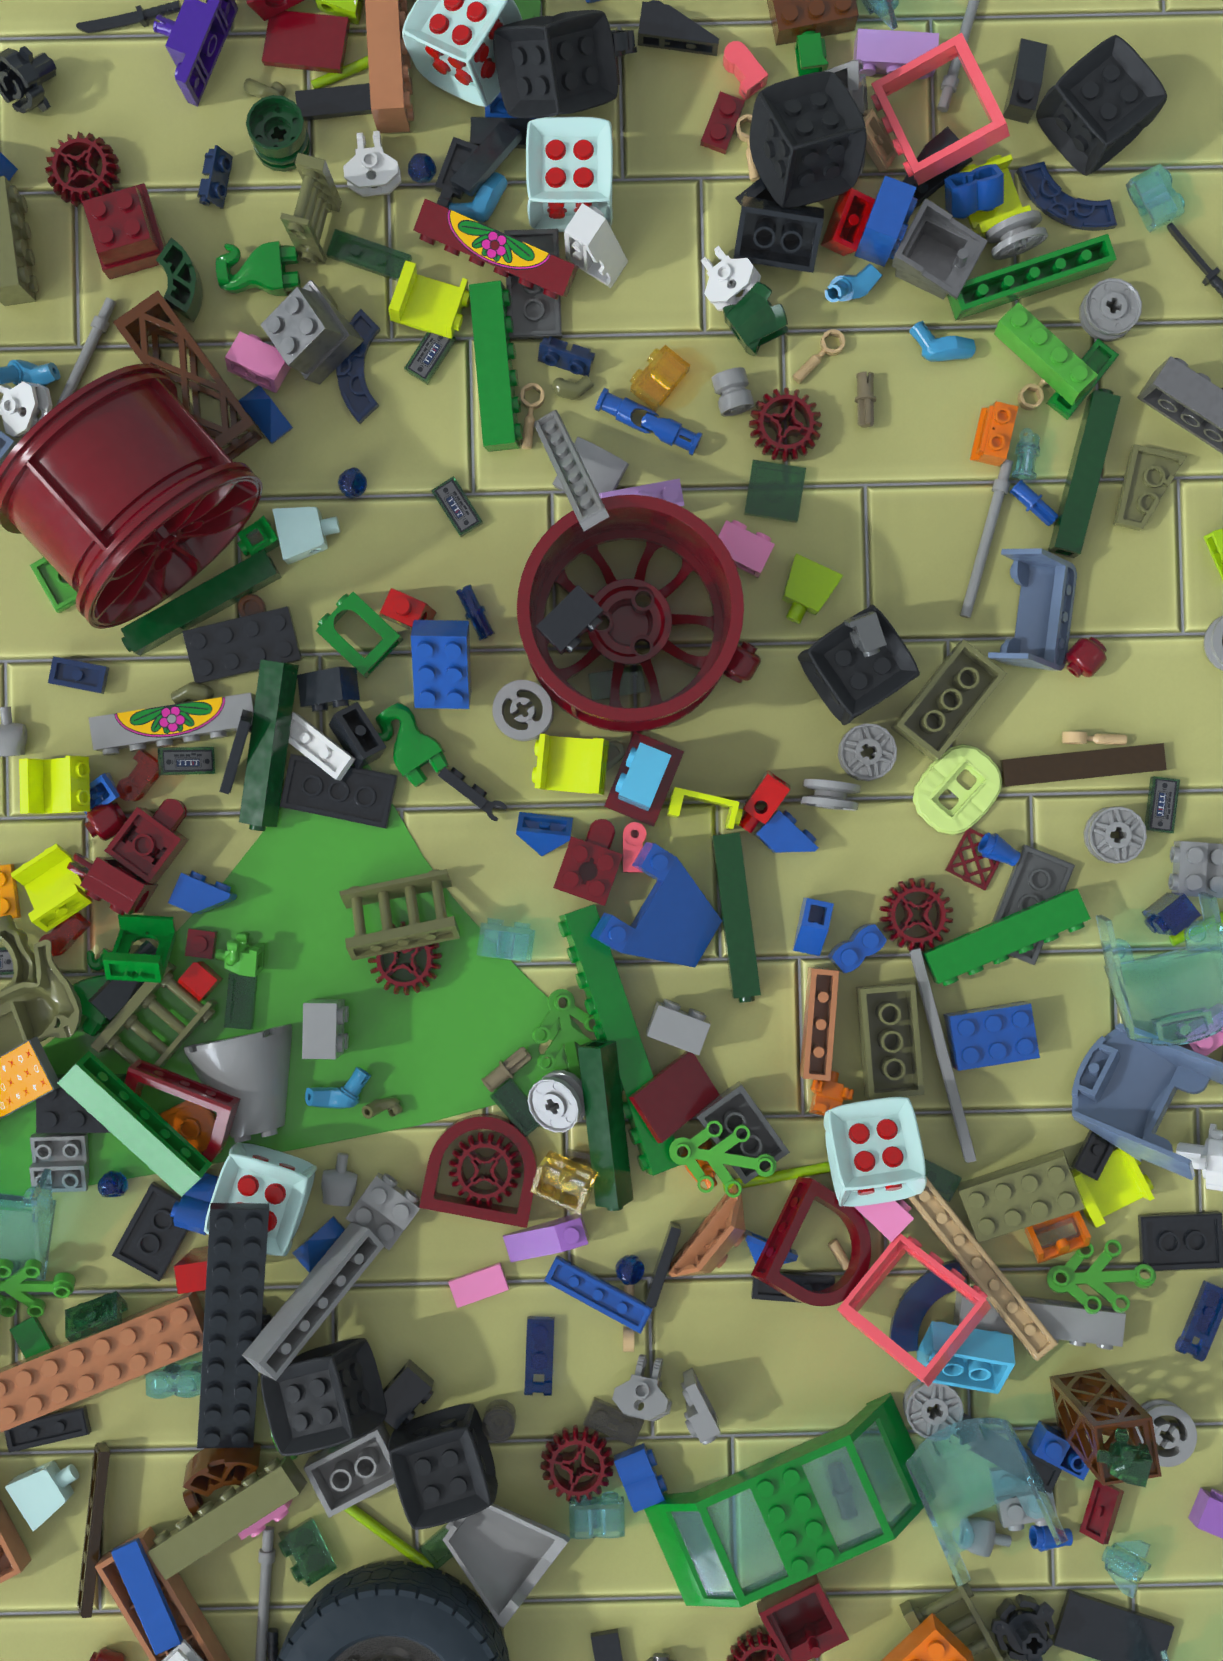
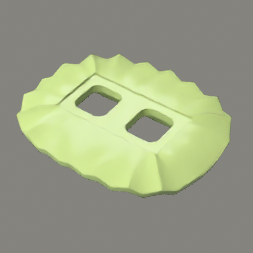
M966 744L950 747L939 760L929 765L914 787L913 802L916 806L917 814L937 832L949 835L963 833L979 821L993 805L1001 791L1002 776L993 760L977 747ZM963 770H968L976 778V783L969 790L962 787L956 780ZM947 789L958 798L957 804L951 810L945 808L938 800L940 795Z

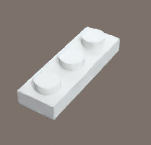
M292 712L288 743L334 779L341 781L356 758L298 713Z

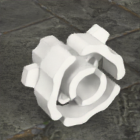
M1210 1124L1209 1135L1205 1145L1179 1142L1176 1154L1190 1159L1193 1169L1202 1170L1203 1178L1206 1179V1189L1223 1191V1130H1217L1216 1124Z

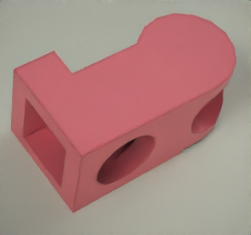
M732 41L728 43L724 50L723 66L726 71L734 74L740 82L739 94L746 101L766 86L768 73L742 42Z
M638 822L629 823L623 830V873H643L632 866L643 847V842L647 835L645 827Z

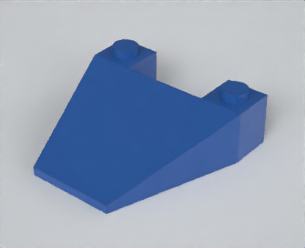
M645 842L632 866L655 879V885L631 926L611 914L604 913L592 932L591 937L612 950L623 954L696 967L722 920L679 859L657 844Z

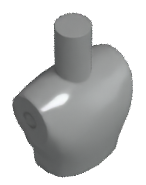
M0 707V757L25 755L27 743V728L25 724L12 723L11 707Z
M338 1153L336 1169L323 1171L321 1189L323 1194L322 1202L324 1204L334 1206L351 1205L352 1197L356 1191L358 1174L347 1171L348 1154Z
M974 1517L962 1518L960 1521L958 1546L961 1549L968 1550L979 1556L990 1557L994 1544L1007 1547L1011 1545V1536L996 1533L995 1521L992 1519Z

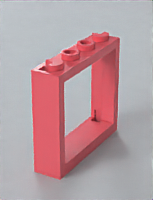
M962 33L871 83L875 94L870 97L877 112L881 109L885 114V117L881 118L888 134L893 131L896 139L892 140L893 146L898 156L904 154L907 160L902 163L908 177L914 175L918 186L1010 136L1007 123ZM958 57L990 123L918 162L887 96Z
M900 1233L889 1244L837 1310L847 1321L929 1387L987 1314L991 1306L986 1299L988 1295L981 1291L978 1286L974 1285L971 1288L964 1282L966 1278L954 1268L949 1271L942 1265L944 1261L932 1251L927 1254L921 1249L922 1244L918 1240L913 1239L911 1236L906 1238ZM906 1252L974 1304L971 1311L926 1367L858 1313Z

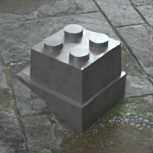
M925 199L894 255L892 267L896 268V277L943 300L946 294L957 299L988 241L952 218L953 215L930 200Z
M312 280L303 288L296 287L261 323L262 328L286 364L300 371L306 380L321 384L364 341Z

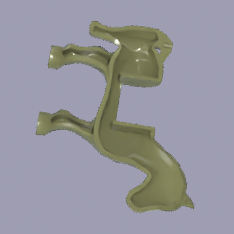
M11 915L0 917V942L8 950L14 970L12 981L0 990V1017L13 1012L24 1042L36 1036L40 1042L48 1037L68 1038L73 1036L81 1022V1001L72 984L62 974L53 960L52 942L42 940L34 944L33 953L28 946L27 934L23 930L16 928L13 917Z

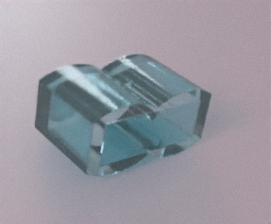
M1161 164L1131 178L1126 184L1128 194L1149 232L1178 219L1185 212L1184 199L1181 194L1176 193L1172 188V176Z
M488 918L487 923H481L477 948L478 956L531 963L535 930L530 929L531 924L514 922V927L503 926L504 920Z
M193 1361L183 1365L171 1363L149 1372L146 1375V1395L155 1399L167 1398L173 1394L182 1398H192L200 1395L202 1362Z
M605 1492L602 1496L592 1497V1500H588L586 1495H582L580 1503L576 1500L577 1496L572 1497L569 1501L570 1538H619L625 1536L623 1496H618L616 1492Z

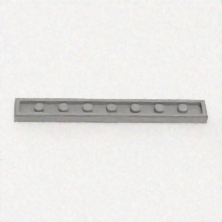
M553 410L535 421L534 426L582 529L586 531L610 517L558 411Z
M914 947L909 953L965 1162L976 1161V1156L923 955L920 948Z

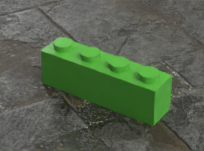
M1019 302L999 320L994 335L1070 405L1073 406L1091 389L1098 374Z

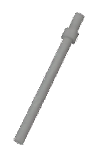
M969 0L959 34H963L967 43L980 0ZM958 57L951 60L948 73L943 77L941 84L942 94L937 107L941 112L948 111L952 94L956 92L959 79L957 77L961 67Z
M106 297L98 316H94L90 325L92 327L91 332L57 405L76 391L102 333H106L110 325L108 320L116 305L114 300Z
M1008 459L1001 464L998 479H995L992 492L994 493L960 613V616L965 618H971L1004 495L1008 494L1010 487L1008 480L1013 461Z
M266 1526L263 1530L262 1548L259 1549L258 1562L261 1563L255 1661H266L271 1573L276 1552L275 1548H273L274 1527Z

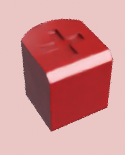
M204 961L193 962L178 979V983L198 1001L202 1002L223 978Z

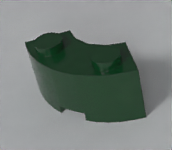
M171 237L156 259L168 277V288L164 299L172 309L194 322L202 304L203 288L201 278L187 252Z

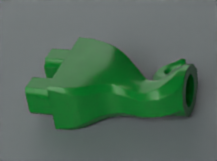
M279 241L262 244L249 255L243 266L234 275L231 274V268L239 262L241 252L237 246L226 243L224 247L229 253L216 258L218 284L226 292L240 293L251 288H259L274 296H288L287 291H293L296 287L301 288L298 271H285V265L298 264L299 262L298 253L294 246H281Z
M398 702L382 711L375 718L377 725L382 730V733H377L383 742L389 741L394 735L392 722L395 720L400 721V728L393 750L394 763L402 776L407 777L415 787L428 780L421 769L427 763L431 764L436 773L441 772L444 767H449L444 755L445 751L435 738L420 731L413 712L404 704Z
M103 948L98 959H95L93 951H87L89 967L95 971L103 970L102 959L105 952L112 951ZM105 975L86 978L72 985L80 998L82 1014L87 1017L81 1030L91 1036H96L104 1025H108L111 1022L88 1001L106 983Z

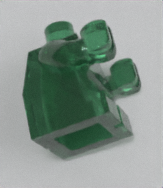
M1116 1428L1115 1439L1117 1441L1110 1444L1109 1451L1098 1450L1097 1462L1107 1464L1109 1473L1125 1483L1146 1487L1153 1461L1148 1445L1139 1443L1138 1446L1129 1445L1127 1443L1129 1440L1127 1430Z

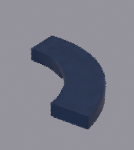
M1044 161L1018 168L1016 171L1027 196L1038 209L1051 219L1071 228L1088 231L1108 230L1117 226L1110 199L1091 201L1081 198L1075 199L1067 195L1053 180Z
M362 309L355 314L349 323L364 341L336 368L342 398L359 424L379 407V404L368 390L364 365L368 348L376 335L381 331Z
M956 1260L947 1261L942 1264L949 1271L954 1268L962 1274L961 1266ZM927 1270L924 1275L914 1283H911L900 1298L894 1317L891 1320L889 1338L906 1352L918 1351V1334L925 1314L938 1299L955 1290L930 1270Z

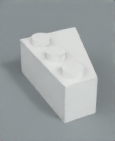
M582 203L564 230L566 260L579 266L578 268L611 288L628 263V260L604 214L594 206L587 207Z

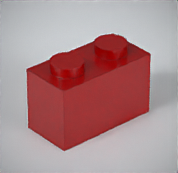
M853 188L839 195L821 246L842 256L855 252L875 199Z

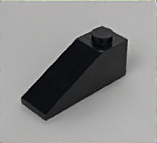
M657 0L642 1L638 46L717 56L718 37L670 5L663 4Z
M1021 38L1003 111L1004 118L1029 123L1036 110L1042 85L1047 44Z
M947 126L924 146L917 161L924 160L960 139ZM970 157L919 186L914 175L911 177L906 175L903 182L916 187L913 195L914 198L918 199L915 208L942 187L947 177L959 173L973 159Z

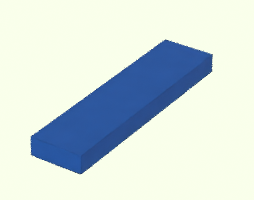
M558 1255L544 1280L546 1283L640 1334L653 1310L652 1307L646 1306L645 1302Z
M139 1537L113 1548L111 1554L155 1655L180 1645L183 1642L182 1635Z

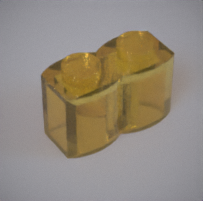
M666 345L660 350L656 348L647 359L649 365L643 371L638 369L630 380L632 383L630 392L655 412L683 380L690 369V364Z

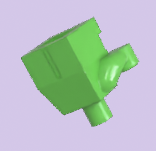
M240 931L236 936L237 941L229 940L227 942L226 950L217 949L216 960L225 961L224 968L238 975L256 977L263 970L265 944L256 943L254 946H250L248 944L249 933Z

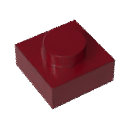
M188 929L185 956L214 959L218 932Z

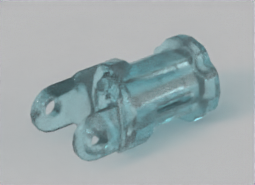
M1024 428L1021 431L1019 442L1015 449L1017 461L1012 477L1016 479L1034 480L1037 477L1034 471L1036 458L1040 456V437L1033 433L1030 428Z

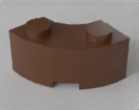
M254 1442L253 1448H204L188 1462L183 1488L209 1497L214 1490L223 1486H241L242 1480L255 1472L259 1467L261 1444Z

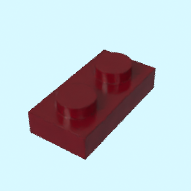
M721 91L719 92L701 139V146L726 154L745 100Z
M1095 1479L1079 1532L1103 1545L1108 1544L1124 1491L1113 1485L1103 1486L1098 1479Z

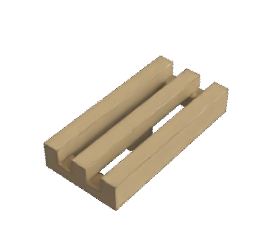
M873 108L863 113L867 133L865 149L879 172H882L889 168L897 152L891 138Z

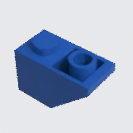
M777 810L768 822L763 824L754 834L773 853L815 852L819 848L814 844L817 839L806 829L803 831L798 829L794 825L797 820L786 810L783 813Z
M191 871L190 874H180L168 903L192 914H202L234 901L237 895L230 892V886L218 881L213 885L205 881L207 876Z
M803 897L793 951L820 956L829 930L834 903Z
M1039 1421L1027 1443L1032 1453L1084 1481L1089 1468L1057 1429Z

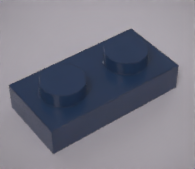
M53 656L48 683L104 694L109 667Z

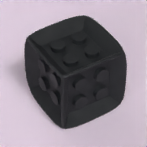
M580 10L563 12L554 16H539L506 24L494 31L493 46L499 86L504 106L510 116L515 118H544L559 114H571L607 104L617 97L618 75L610 25L603 11Z
M1113 35L1075 63L1049 89L1037 109L1036 118L1045 135L1064 158L1078 172L1088 176L1121 152L1155 119L1166 103L1167 93L1159 78L1140 55L1124 39Z
M829 71L810 73L772 84L759 92L752 113L749 139L750 150L754 165L773 199L782 208L800 207L841 195L854 187L861 171L867 140L866 126L857 104L836 74Z
M870 605L852 617L868 611L876 612L887 644L879 647V653L864 657L859 647L855 648L852 643L850 632L853 631V628L846 626L845 622L821 637L809 649L802 651L798 656V660L807 678L828 709L842 725L849 724L854 718L876 706L920 675L910 651L888 619L874 605Z
M365 1338L340 1341L301 1353L292 1360L276 1381L263 1374L261 1375V1390L269 1426L276 1447L282 1456L301 1455L338 1446L369 1433L386 1418V1403L382 1383L373 1352Z
M461 1404L414 1418L406 1426L402 1424L397 1430L394 1429L388 1444L391 1470L404 1513L412 1529H427L453 1522L481 1512L495 1502L498 1481L494 1460L482 1420L474 1404Z

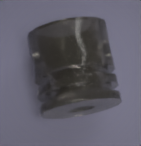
M503 1399L494 1400L485 1409L482 1429L485 1436L491 1441H505L514 1432L517 1415L516 1409L510 1402Z

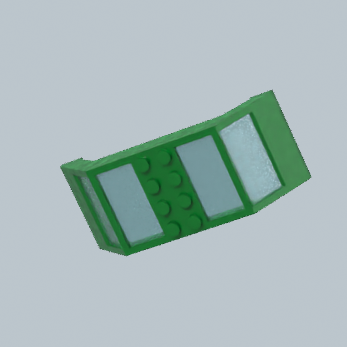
M891 1393L866 1403V1407L841 1427L694 1492L671 1494L665 1492V1501L644 1509L686 1606L743 1607L896 1539L932 1500L935 1493Z

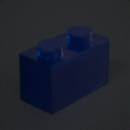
M1166 893L1142 912L1146 917V920H1144L1145 924L1153 933L1157 932L1158 934L1174 936L1201 916L1184 893Z

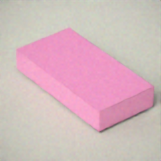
M500 1262L448 1281L457 1308L509 1290Z

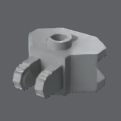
M640 1354L635 1375L632 1374L629 1381L614 1389L612 1400L623 1414L655 1422L670 1414L672 1405L671 1400L661 1389L662 1382H660L663 1359H655L652 1377L647 1378L643 1377L647 1358L646 1355ZM644 1403V1408L639 1411V1404Z

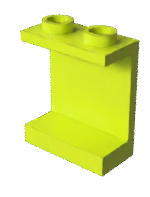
M1011 154L1004 157L996 155L988 159L985 164L979 166L971 164L961 170V172H971L984 165L997 164L1004 173V203L991 211L978 210L968 216L972 231L986 239V232L999 222L1022 212L1031 211L1030 205L1022 207L1008 167L1013 160Z
M405 260L389 305L390 321L452 340L455 330L460 331L463 307H468L470 303L468 279L462 278L460 287L418 275L416 263Z
M540 734L539 740L535 742L534 750L535 756H538L537 767H534L532 771V782L535 783V788L604 795L609 741L601 738L583 739Z
M66 756V758L19 759L20 814L89 812V757Z
M673 788L667 816L678 818L683 798H688L729 808L724 829L732 830L734 825L740 824L743 809L738 808V801L682 788Z
M57 843L45 849L41 854L11 873L12 878L25 887L34 910L28 913L31 922L46 933L92 903L91 898L85 894L87 890L80 886L83 881L82 878L67 869L69 862L74 863L71 854Z
M1120 1148L1113 1150L1098 1181L1093 1180L1076 1169L1072 1170L1085 1207L1083 1212L1088 1222L1095 1228L1105 1224L1103 1217L1142 1197L1149 1201L1155 1199L1151 1192L1154 1189L1151 1180L1146 1174L1143 1175L1139 1168L1141 1162Z

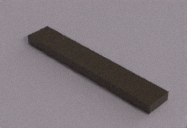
M1164 743L1000 760L1003 787L1167 770Z
M106 1442L96 1443L94 1448L77 1608L82 1618H91L97 1575L95 1565L98 1563L110 1458V1450Z

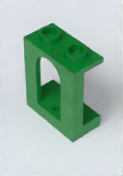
M352 592L350 595L346 593L336 603L337 609L331 615L327 613L319 620L317 624L319 627L316 632L353 667L357 668L365 678H368L404 639L356 593ZM348 610L357 613L383 638L365 658L335 630L334 625Z
M119 914L120 931L113 951L105 952L102 959L106 980L162 983L176 939L174 918L125 914L123 916ZM142 938H151L158 942L155 955L132 954L130 950L134 942Z

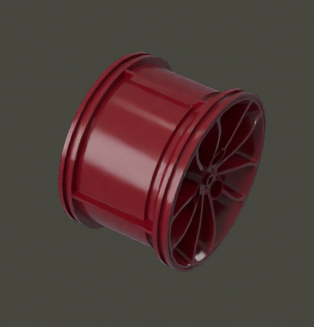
M135 364L114 370L68 396L41 418L21 438L0 466V525L8 532L22 534L77 592L76 608L78 612L86 618L91 626L98 629L115 627L144 614L190 582L237 536V533L241 531L253 514L262 495L263 486L259 477L245 463L233 462L177 400L178 392L175 384L158 366L152 364Z
M617 495L601 498L610 517L584 531L574 511H571L552 525L532 550L524 567L518 589L517 620L519 632L537 680L550 698L565 712L588 725L612 732L633 733L655 730L680 720L697 708L711 694L728 667L736 651L743 626L744 599L741 580L736 565L722 540L704 521L677 504L650 496ZM619 540L645 541L646 548L637 566L634 579L616 580L611 568L599 552L598 545ZM664 547L682 558V566L676 577L658 590L644 580L648 563L654 552ZM586 554L599 566L607 584L595 596L587 594L603 609L601 617L608 619L609 626L605 630H598L596 628L591 633L587 630L585 633H588L593 644L591 650L575 664L559 669L554 665L547 648L549 642L537 630L536 626L544 619L547 600L555 582L568 594L576 587L568 579L565 568L578 556ZM692 571H695L707 590L713 616L671 614L666 598L687 579ZM641 594L647 595L651 603L647 607H640L635 602L636 597ZM698 624L711 629L713 639L709 654L706 656L691 655L671 643L668 639L672 626ZM644 641L649 645L650 650L647 654L640 655L635 651V644ZM661 650L684 664L700 670L685 688L664 701L661 699L656 674L651 659ZM600 655L614 662L609 706L584 696L567 682V680L580 673ZM641 664L650 687V704L640 708H624L621 705L619 694L624 666Z

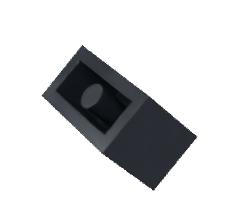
M577 585L536 628L561 655L566 650L571 653L581 644L582 640L580 637L587 630L591 633L603 622L600 618L603 615V609Z
M334 667L297 675L300 707L312 708V712L328 711V706L333 705V708H346L349 706V702L360 700L357 668Z
M358 702L334 713L329 727L343 749L356 758L353 764L357 770L381 757L386 749V745Z
M410 1359L383 1389L386 1403L385 1421L395 1430L401 1424L406 1426L414 1417L416 1406L419 1403L424 1405L434 1393L431 1390L434 1380Z

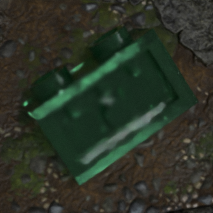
M117 1291L66 1309L65 1337L71 1343L122 1324V1312L128 1310V1304Z
M312 1517L288 1532L282 1531L278 1533L281 1539L278 1546L285 1558L289 1556L293 1564L290 1571L297 1583L301 1581L309 1587L337 1568Z

